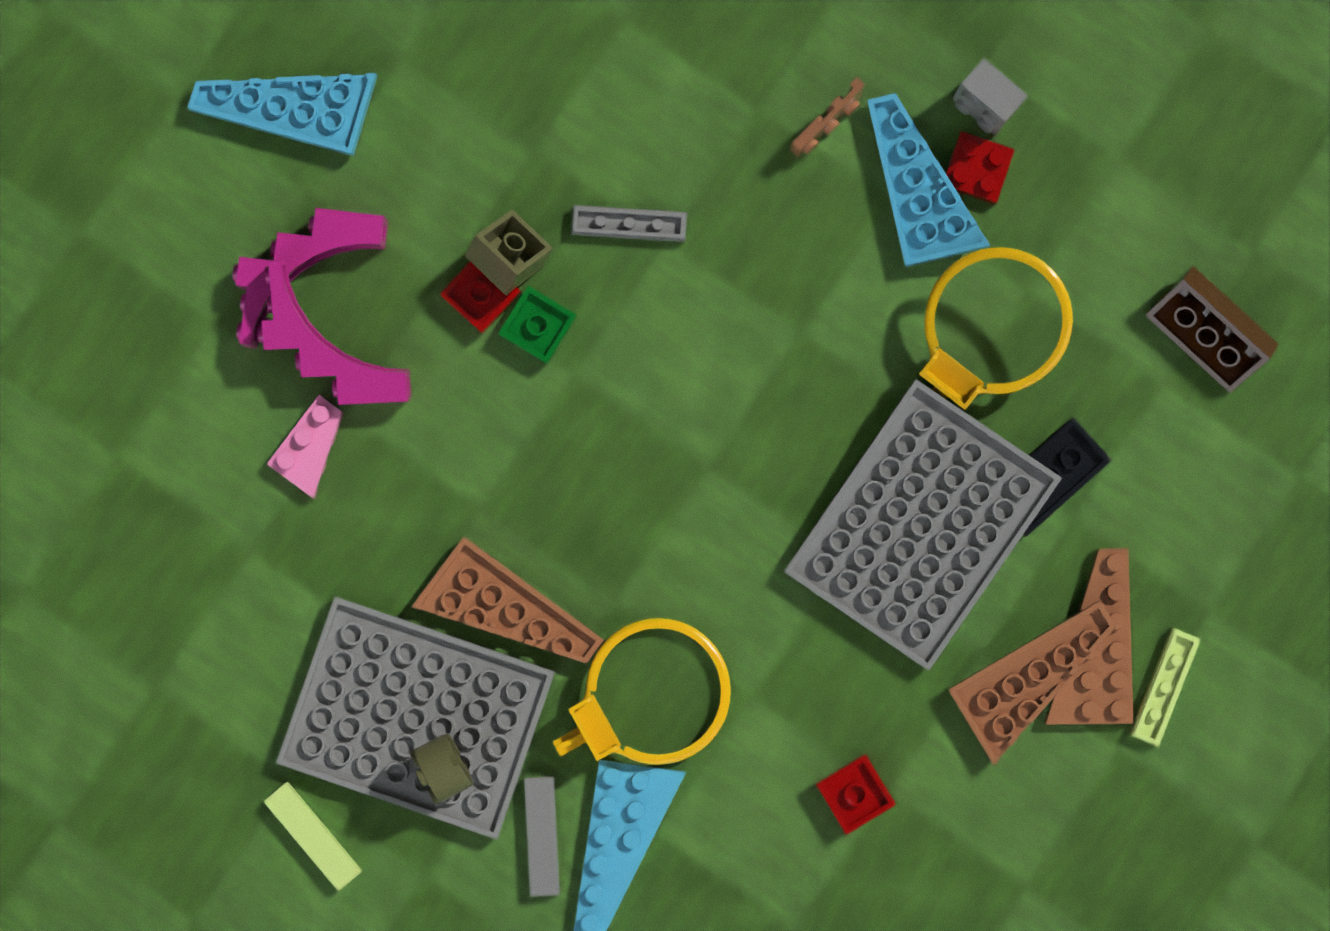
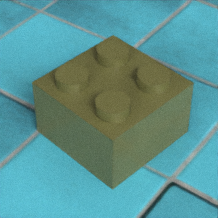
M512 209L475 235L465 257L507 295L542 269L553 247Z

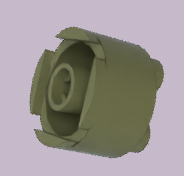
M449 734L441 735L410 751L416 767L420 766L416 770V774L423 786H430L428 792L435 805L473 785L467 765L463 763L460 757L461 753Z

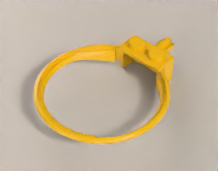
M995 247L981 249L955 261L939 277L927 301L924 329L930 351V359L921 369L919 375L934 386L932 388L934 392L944 399L949 397L964 410L979 394L997 395L1013 393L1025 389L1044 378L1062 358L1072 333L1073 312L1071 301L1059 276L1051 267L1036 256L1013 248ZM993 258L1012 259L1025 263L1040 272L1055 290L1062 312L1061 334L1052 355L1038 370L1016 381L987 383L986 387L983 386L984 382L939 347L935 330L936 308L946 285L957 273L967 266Z
M651 618L640 620L621 628L603 643L594 656L587 675L584 698L568 708L578 727L552 741L560 757L584 743H587L596 761L611 753H617L636 762L661 765L679 762L695 755L714 739L728 713L731 687L729 673L722 655L703 633L680 621ZM670 629L689 636L709 654L719 675L720 704L713 723L695 743L673 753L649 754L632 749L627 745L622 750L619 747L621 744L595 696L591 695L590 692H596L598 675L605 658L623 639L643 630Z

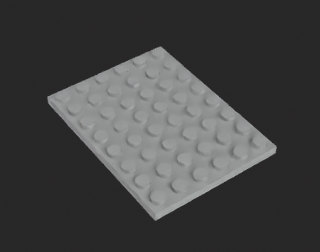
M915 379L784 572L929 671L1062 477Z
M335 596L276 763L497 840L555 671ZM447 733L461 753L460 757L463 763H466L472 777L473 785L435 805L428 792L430 786H423L416 774V770L420 766L416 767L411 758L410 751Z

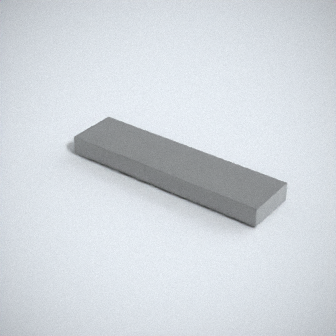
M573 205L571 234L578 236L685 242L687 212Z
M554 776L524 778L530 897L560 895Z

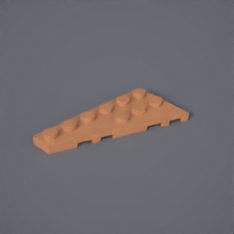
M466 537L461 539L412 605L413 608L586 664L604 641L603 638Z
M1128 548L1096 550L1087 579V587L1078 611L1080 612L1100 600L1116 627L1098 648L1089 655L1078 671L1061 687L1062 689L1052 699L1048 714H1046L1044 720L1045 725L1133 724Z
M1100 600L948 688L993 765L1001 759L1000 757L1015 743L1019 735L1036 719L1062 689L1061 687L1078 671L1082 663L1116 627Z

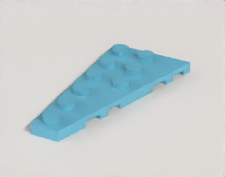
M366 73V75L339 74V76L321 77L320 75L276 77V79L263 80L260 78H250L249 80L231 81L230 79L195 81L188 109L195 113L354 157L378 75L376 73Z
M896 93L867 100L905 267L991 247Z
M606 759L599 760L574 931H607L686 771Z

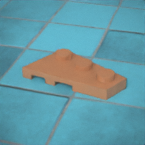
M858 77L850 83L851 87L845 98L837 96L826 109L827 115L824 117L818 116L792 142L790 150L797 158L803 152L806 155L811 153L819 144L818 138L824 133L827 136L830 135L840 125L838 120L844 114L850 116L861 105L858 101L865 84Z

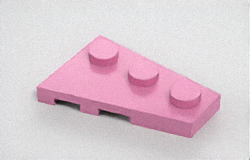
M318 395L268 461L267 465L315 499L321 475L324 473L326 461L331 446L334 444L344 413L325 398Z

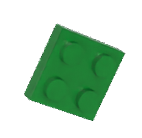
M528 285L498 335L548 365L578 316Z

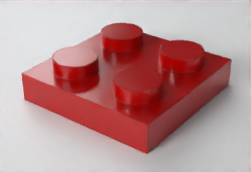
M960 131L946 175L958 193L996 205L1015 149Z
M470 261L439 295L477 330L484 334L522 292L516 287L505 295Z
M865 753L815 783L846 835L896 805Z

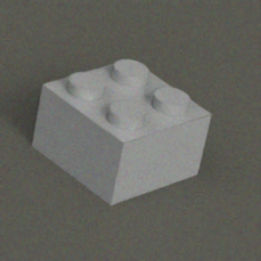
M983 58L961 83L952 100L956 102L955 106L959 111L974 117L977 120V125L984 132H991L996 136L1018 111L1028 95Z

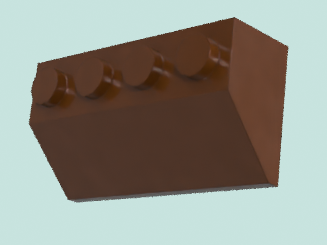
M1194 266L1178 279L1145 315L1229 393L1234 391L1269 361L1279 345Z

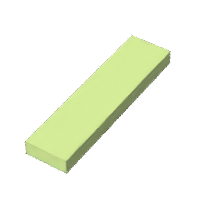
M1175 628L1170 629L1129 736L1159 747L1200 643V638Z
M289 782L282 785L264 801L338 892L362 872V869Z

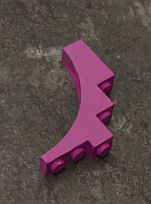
M315 208V215L310 216L309 233H312V236L277 232V238L271 244V257H274V259H286L291 283L309 267L339 253L360 249L385 250L388 220L385 216ZM239 257L238 264H235L233 268V281H236L235 285L246 290V294H242L240 300L243 318L242 322H239L237 325L236 337L240 339L239 344L244 347L257 349L259 342L258 326L262 325L261 321L266 319L269 313L267 297L271 296L270 284H266L265 267L269 266L268 261L271 260Z
M286 259L268 261L269 266L265 267L266 284H270L271 296L267 297L268 312L273 314V318L262 320V325L258 326V339L260 343H263L264 350L299 348V353L295 354V366L297 370L301 371V377L336 376V380L332 381L333 397H338V405L408 402L411 399L410 369L386 368L363 362L344 353L326 340L310 323L297 302L290 284Z

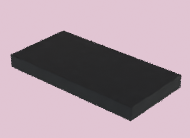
M1074 417L1029 455L1062 477V479L1023 535L1027 537L1112 461Z

